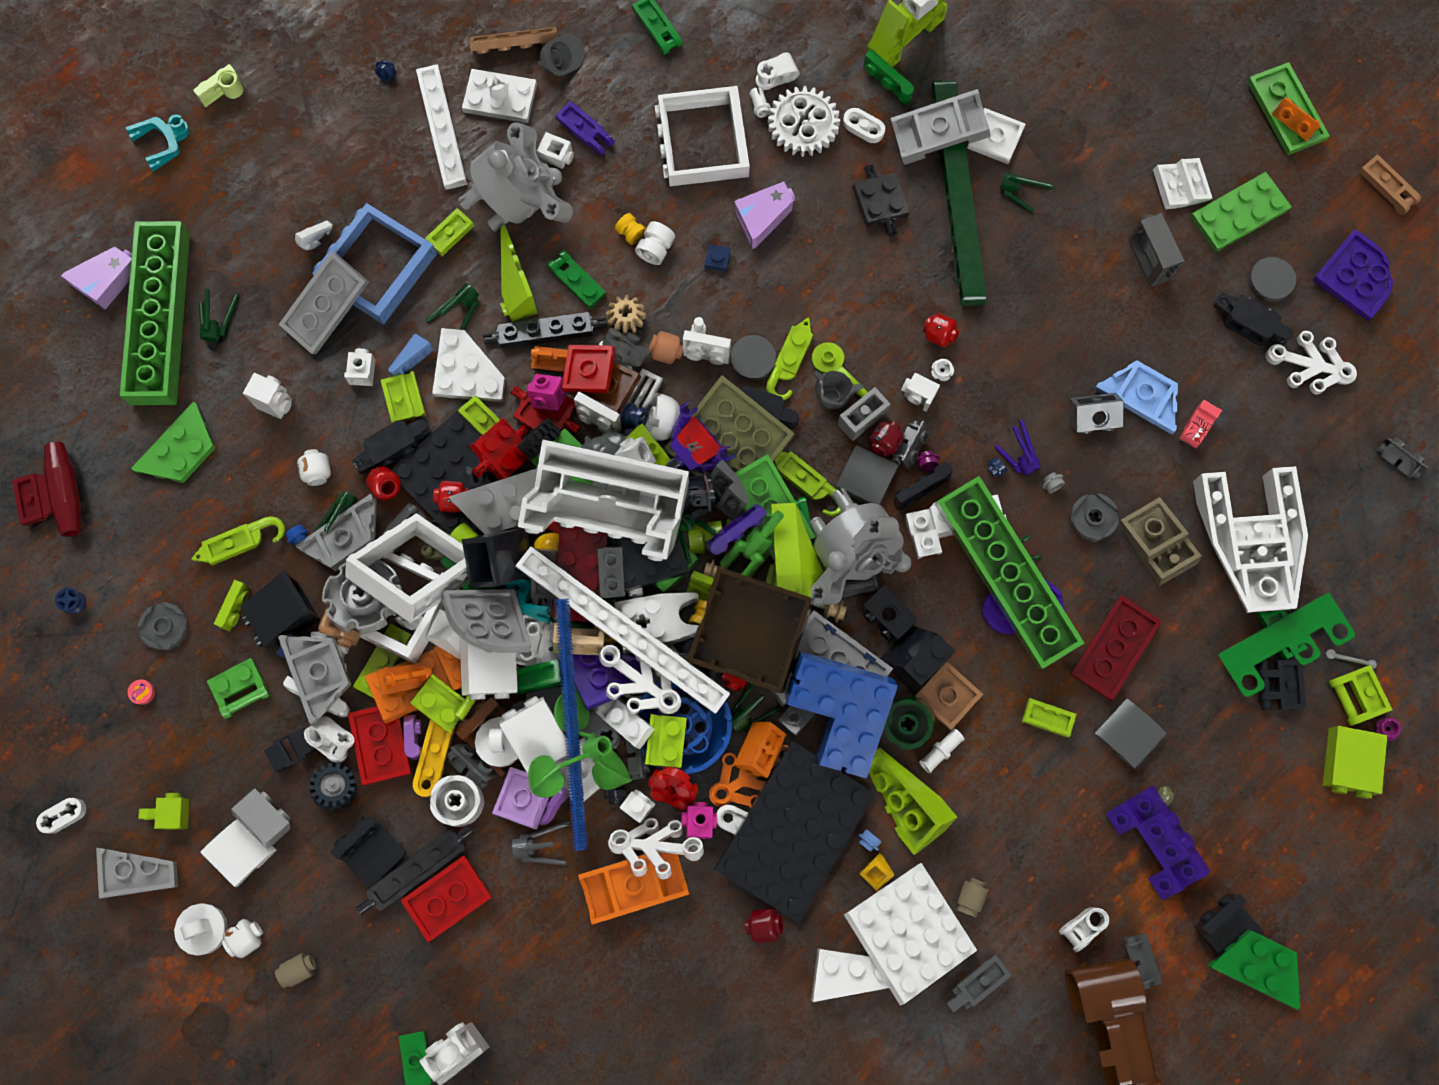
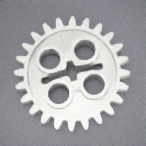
M804 86L802 92H799L797 87H795L794 93L786 90V97L780 94L778 101H773V108L769 109L768 131L772 132V140L778 139L777 146L784 144L785 152L791 148L792 155L800 151L802 157L805 151H808L813 156L814 149L819 153L822 151V146L828 149L829 143L835 141V135H838L840 119H838L839 111L835 110L836 103L829 104L831 97L823 98V91L818 95L815 94L814 87L811 92H807L806 86ZM797 106H802V107H804V108H803V109H798V108H796V107H797ZM815 117H822L823 119L818 120ZM785 123H791L793 125L786 126ZM803 134H810L812 136L806 137Z

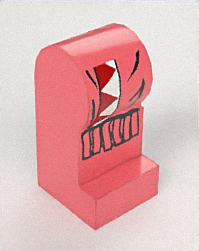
M1203 400L1196 407L1179 439L1196 449L1222 410Z

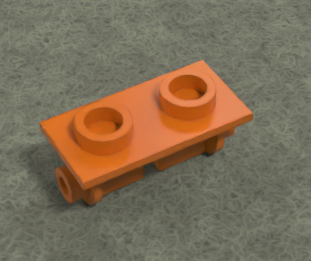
M1286 97L1272 113L1273 116L1306 141L1321 126L1318 119L1312 118L1294 104L1292 99L1289 100Z
M534 346V349L531 350V368L564 372L568 350Z
M421 662L379 670L377 675L382 695L421 688L426 683L428 677H431L432 672L429 667L422 666Z

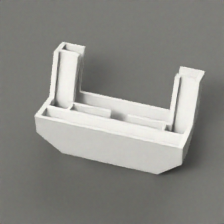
M542 440L535 487L522 499L518 527L525 528V531L528 533L539 534L553 521L559 522L560 526L566 528L578 526L584 528V531L589 533H598L600 531L608 533L607 535L612 538L620 539L623 536L632 538L631 541L635 543H646L642 550L643 555H648V559L654 561L667 560L674 548L689 484V471ZM572 476L593 480V485L573 481ZM640 491L656 494V498L641 496L639 494Z

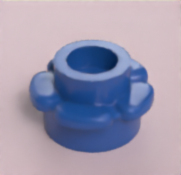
M302 524L291 528L285 534L288 538L287 543H294L296 546V544L307 537L308 529H304Z

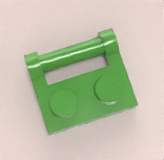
M252 658L207 680L224 719L232 717L234 712L261 698L264 700L271 696ZM254 685L257 686V690L228 704L227 699Z

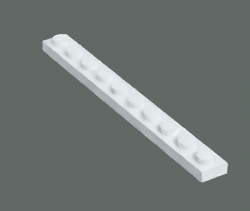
M531 546L517 563L516 567L557 598H569L567 600L570 601V603H567L570 604L569 607L714 714L717 713L730 695L720 685Z

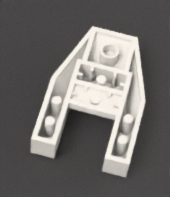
M1296 466L1272 468L1262 476L1269 515L1233 518L1226 472L1201 474L1193 481L1196 503L1211 544L1247 613L1297 608L1308 531Z

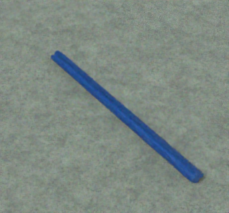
M568 598L554 600L557 601L555 604H558L555 605V607H558L555 609L558 610L555 613H559L556 615L558 616L556 623H559L556 626H560L557 627V629H560L557 630V632H560L557 634L560 635L557 637L560 638L557 641L560 642L558 645H561L558 646V648H561L558 649V651H561L558 654H562L559 655V657H562L559 659L562 660L559 662L562 663L559 666L562 667L560 670H563L560 671V673H563L560 674V676H563L560 678L563 679L560 682H564L561 684L564 685L561 687L564 689L561 690V692H564L561 695H565L562 696V698H565L562 699V701H565L562 703L565 704L562 706L565 709L562 710H566L563 712V714H566L563 715V717H566L563 718V720H566L563 723H567L564 725L567 726L564 728L567 729L564 731L567 734L564 735L568 736L565 737V739H568L565 740V742H568L565 744L568 745L565 747L568 748L565 751H569L566 753L569 754L566 756L569 759L566 760L581 755L579 754L581 753L579 751V729H577L579 728L577 726L579 725L577 723L578 711L576 710L577 704H575L577 703L575 701L577 700L575 698L577 697L575 695L576 686L574 685L576 683L573 682L575 681L573 679L575 676H572L575 675L573 673L575 670H573L574 660H572L574 658L571 657L574 656L571 654L573 651H570L573 650L572 635H570L572 632H569L572 631V629H569L572 627L568 626L571 625V617L569 616L571 614L569 613L570 610H568L570 607H567L570 606V604H567L570 603V601H567L569 600ZM581 760L567 766L570 767L567 769L570 770L567 772L570 773L567 775L570 778L567 779H571L568 781L571 782V784H568V786H571L568 788L571 789L568 792H572L569 794L572 795L569 797L572 798L569 800L572 803L569 804H573V806H570L573 808L570 809V811H573L570 813L573 814L570 816L573 817L570 820H574L571 822L574 823L571 825L574 826V828H571L574 829L571 833H575L572 834V836H575L572 838L575 839L572 841L575 842L572 845H576L572 847L576 848L573 851L587 849Z

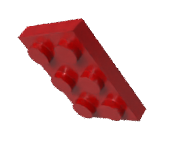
M377 706L348 713L351 732L355 739L354 748L362 786L412 774L409 757L404 751V730L401 718L384 724Z
M462 856L404 897L401 902L426 941L430 943L493 897L466 856Z

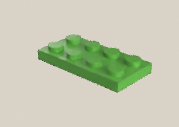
M1289 62L1249 77L1247 83L1286 155L1311 147L1329 138V133ZM1285 97L1289 100L1292 99V102L1315 120H1319L1321 126L1308 141L1304 140L1272 115Z
M1264 172L1192 213L1190 218L1216 253L1288 212L1292 206L1267 172Z
M768 454L735 472L749 500L744 510L746 511L754 504H758L767 513L763 517L764 520L757 527L763 528L772 517L771 504L796 503ZM796 503L809 538L812 540L816 536ZM773 542L771 546L768 548V551L772 559L775 561Z

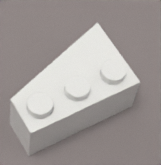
M817 949L811 996L812 1002L889 988L870 956Z

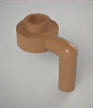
M326 607L318 627L319 632L334 637L337 640L336 643L342 647L351 648V645H357L360 634L354 630L345 632L338 627L330 626L331 620L326 614V610L329 607Z

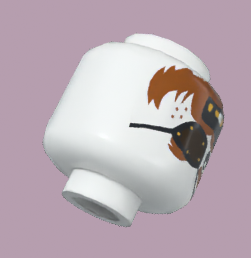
M242 919L224 932L223 947L231 957L244 958L261 945L260 936L263 934V931L257 922L251 923L246 919Z

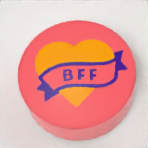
M136 680L128 688L129 699L139 705L148 704L155 696L154 686L146 680Z

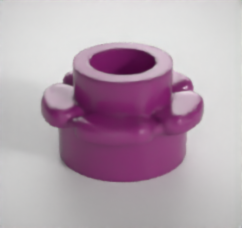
M925 451L920 454L917 463L922 471H932L939 465L938 460L940 457L938 454L934 455L932 451Z
M1392 717L1381 718L1376 723L1378 729L1376 732L1387 735V741L1395 740L1401 733L1400 723Z

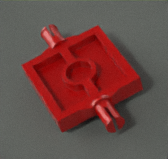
M514 386L510 394L521 400L520 406L514 413L513 418L527 425L531 430H534L541 422L549 418L560 431L566 428L575 435L580 431L581 426L571 421V415L576 410L574 400L570 397L565 396L559 411L532 407L527 392H524L517 386Z
M504 418L494 424L470 446L481 462L472 470L473 474L481 469L475 475L476 477H480L488 470L498 480L508 478L528 459L519 450L517 445L530 432L529 427L524 430L527 425L523 424L515 431Z

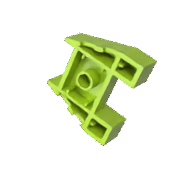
M888 0L872 39L867 45V53L872 49L891 67H894L901 59L903 48L924 28L930 33L944 20L948 7L947 3H945V0H938V4L919 20H916L902 6V3L897 6L892 0Z

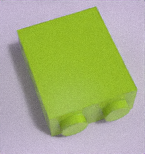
M1343 726L1329 728L1323 786L1332 788L1331 792L1347 794V791L1355 792L1356 797L1372 799L1373 795L1382 794L1387 735Z

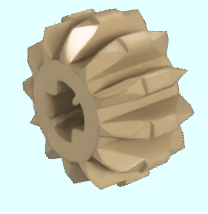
M626 294L624 300L617 296L616 303L610 302V310L606 312L607 317L610 318L608 320L609 326H614V329L617 331L623 329V334L626 335L630 329L635 333L636 326L642 328V320L646 318V314L643 312V304H638L636 297L630 301L629 296Z

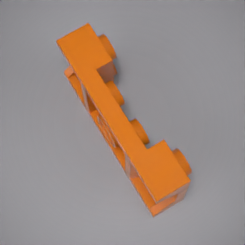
M435 646L433 650L419 657L416 663L422 662V666L429 667L434 676L456 693L462 691L460 659L438 646ZM405 661L391 668L410 665L413 663ZM377 671L365 676L366 683L377 704L384 724L417 711L410 702L421 688L382 695Z
M657 852L671 866L672 874L667 879L657 877L655 866L645 854L638 856L639 859H643L646 862L647 866L646 874L640 877L633 874L628 860L579 874L578 877L585 894L591 924H597L690 895L678 854ZM638 866L635 869H641L643 866Z

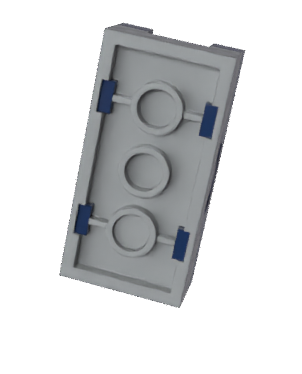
M815 611L808 618L794 660L796 663L799 651L884 676H888L893 669Z

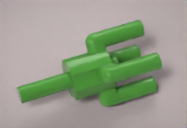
M777 510L763 528L756 526L750 533H744L724 556L720 565L728 568L742 552L745 558L751 560L750 564L742 572V575L752 577L769 557L768 548L774 541L771 533L783 519L784 514Z

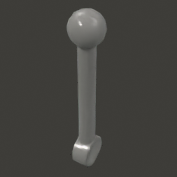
M1332 649L1325 652V657L1329 660L1337 658L1366 666L1371 665L1373 669L1377 666L1374 660L1365 661L1337 654Z

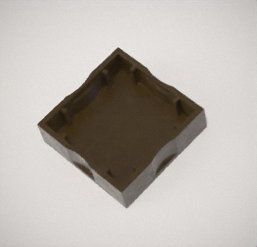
M717 567L707 598L705 615L697 628L687 662L719 673H727L739 677L746 682L778 693H784L815 599Z

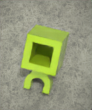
M166 793L165 798H156V809H139V819L155 820L154 829H188L190 799L182 798L181 793Z

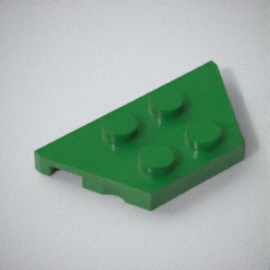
M1246 930L1239 936L1237 942L1231 943L1224 949L1225 953L1218 959L1209 962L1208 967L1294 1009H1300L1297 952L1254 931Z

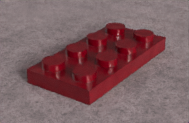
M560 526L557 566L600 597L597 549L608 546V533L600 531L598 533H589L584 531V528L574 526V528ZM554 601V602H553V613H552V619H553V620H554L555 617H558V616H556V615L559 614V613H555L556 611H558V610H555L556 608H558V607H555V605H558V604H555V602H557V601ZM571 607L568 609L570 610L569 613L571 615L569 616L571 621L590 622Z
M1120 595L1069 675L1108 701H1113L1162 621Z

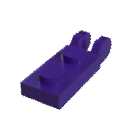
M569 101L555 115V119L584 144L590 146L599 156H603L605 150L595 141L598 136L610 147L615 144L613 138L603 130V127L572 101Z
M754 504L718 531L715 536H712L707 541L706 547L712 554H721V552L727 550L730 541L735 542L744 535L746 529L750 526L753 528L759 525L764 520L763 517L767 514L760 505Z

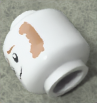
M316 449L305 451L304 455L297 461L300 479L309 486L322 485L326 483V479L331 475L328 456L318 452Z

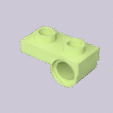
M229 64L219 69L208 80L201 82L193 91L200 102L207 107L224 94L231 99L240 97L243 93V85L235 70Z

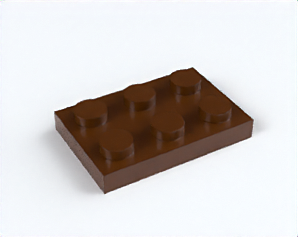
M614 362L609 393H581L621 414L640 381L641 375ZM566 392L574 397L578 394V392Z

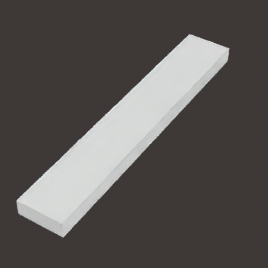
M438 64L416 69L445 190L467 185Z

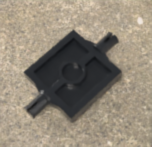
M867 165L864 170L868 179L856 182L852 186L866 227L876 224L885 225L888 236H894L898 233L894 221L908 217L910 214L896 173L876 176L873 165Z

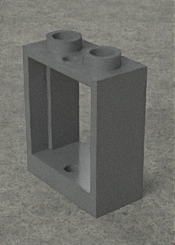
M1162 213L1154 216L1149 214L1142 217L1128 240L1150 287L1171 280L1184 263L1182 254Z

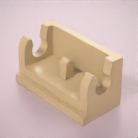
M554 623L553 653L558 654L561 652L558 651V649H561L558 646L561 645H558L560 642L557 640L560 638L557 637L560 635L557 634L560 632H557V630L560 629H557L559 626H556L559 623ZM569 628L572 629V631H569L572 632L570 635H572L573 650H570L573 653L571 654L600 655L604 643V632L601 629Z

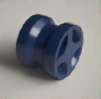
M628 403L623 410L621 422L626 426L633 425L634 429L641 424L645 426L648 421L649 410L644 407L637 408L636 404Z
M63 588L55 595L54 601L57 608L68 614H79L86 607V597L73 588Z

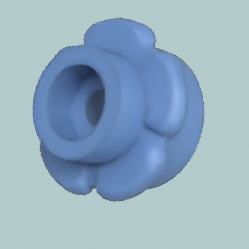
M867 829L862 835L859 834L862 838L859 843L870 852L873 848L877 851L879 850L877 847L882 841Z

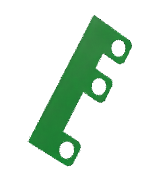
M1327 593L1221 652L1218 656L1242 694L1250 697L1263 690L1265 686L1254 665L1286 647L1290 648L1301 665H1307L1320 657V650L1309 634L1323 627L1332 642L1340 646L1353 639L1355 632L1330 593ZM1343 624L1347 628L1348 634L1344 639H1338L1333 635L1332 629L1334 625ZM1302 643H1307L1313 648V655L1308 659L1302 658L1298 654V647ZM1245 675H1253L1257 679L1258 684L1254 690H1247L1243 687L1242 679Z

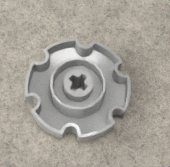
M376 560L368 567L403 591L400 585H396L400 580L396 572L388 564ZM346 563L338 568L340 570L339 575L329 576L325 583L322 601L326 607H329L326 610V614L336 627L345 632H350L353 628H357L360 634L372 633L388 624L386 621L388 616L397 615L396 612L345 577Z

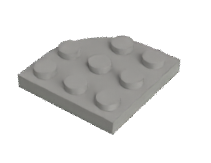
M515 589L443 590L441 598L450 626L463 640L489 653L530 651L532 645Z

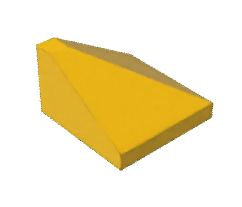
M879 853L860 872V875L878 892L894 876V873L883 855Z

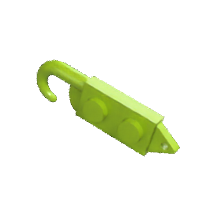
M809 318L796 326L792 325L767 381V392L782 396L783 400H787L792 395V390H789L784 395H779L775 392V386L778 379L791 380L796 376L813 338Z
M792 451L789 453L781 452L774 461L779 474L811 500H821L827 495L832 498V494L837 490ZM837 507L833 512L823 510L822 513L828 517H837L841 514V510Z
M273 516L262 518L250 524H244L201 542L202 546L192 557V560L206 562L213 566L254 549L262 540L261 529L270 525H275L278 528V534L272 540L276 543L284 536L285 525L282 520Z

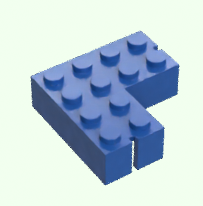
M799 651L793 669L795 677L791 676L785 694L787 705L829 717L816 755L819 765L839 771L843 767L846 773L867 779L898 685L893 678Z

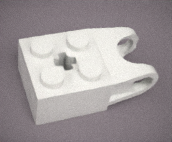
M665 593L614 602L615 609L635 624L639 623L640 620L648 622L649 624H646L644 630L667 647L695 637L698 625L684 623L679 617V612L682 608L698 601L699 595L697 593ZM622 646L623 654L632 653Z
M463 1022L456 1025L446 1033L448 1038L445 1041L443 1039L436 1041L425 1050L427 1055L419 1060L431 1079L437 1082L438 1085H442L490 1047L472 1022L466 1025Z

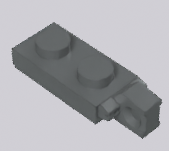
M994 954L956 985L952 990L954 996L945 1005L953 1013L961 1006L966 1010L974 1007L1008 980L1012 974L999 957Z

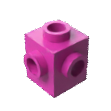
M535 374L532 382L527 387V395L530 398L532 407L559 411L567 394L561 388L562 377Z
M693 802L692 806L687 807L686 812H682L681 827H686L685 839L692 837L698 839L712 838V828H717V813H713V807H707L706 802ZM696 817H700L703 820V823H697Z

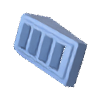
M413 335L389 367L388 371L391 376L408 372L433 351L431 344L419 335Z

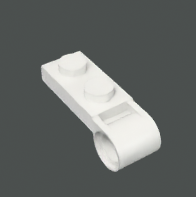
M620 697L593 708L595 713L638 749H641L654 731V728L638 714L628 713L625 701Z

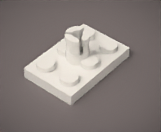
M471 69L462 110L464 113L528 123L537 81L535 79Z

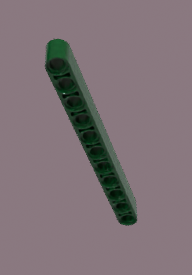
M955 79L932 82L933 104L958 96ZM964 141L939 150L959 299L962 307L986 304V288Z

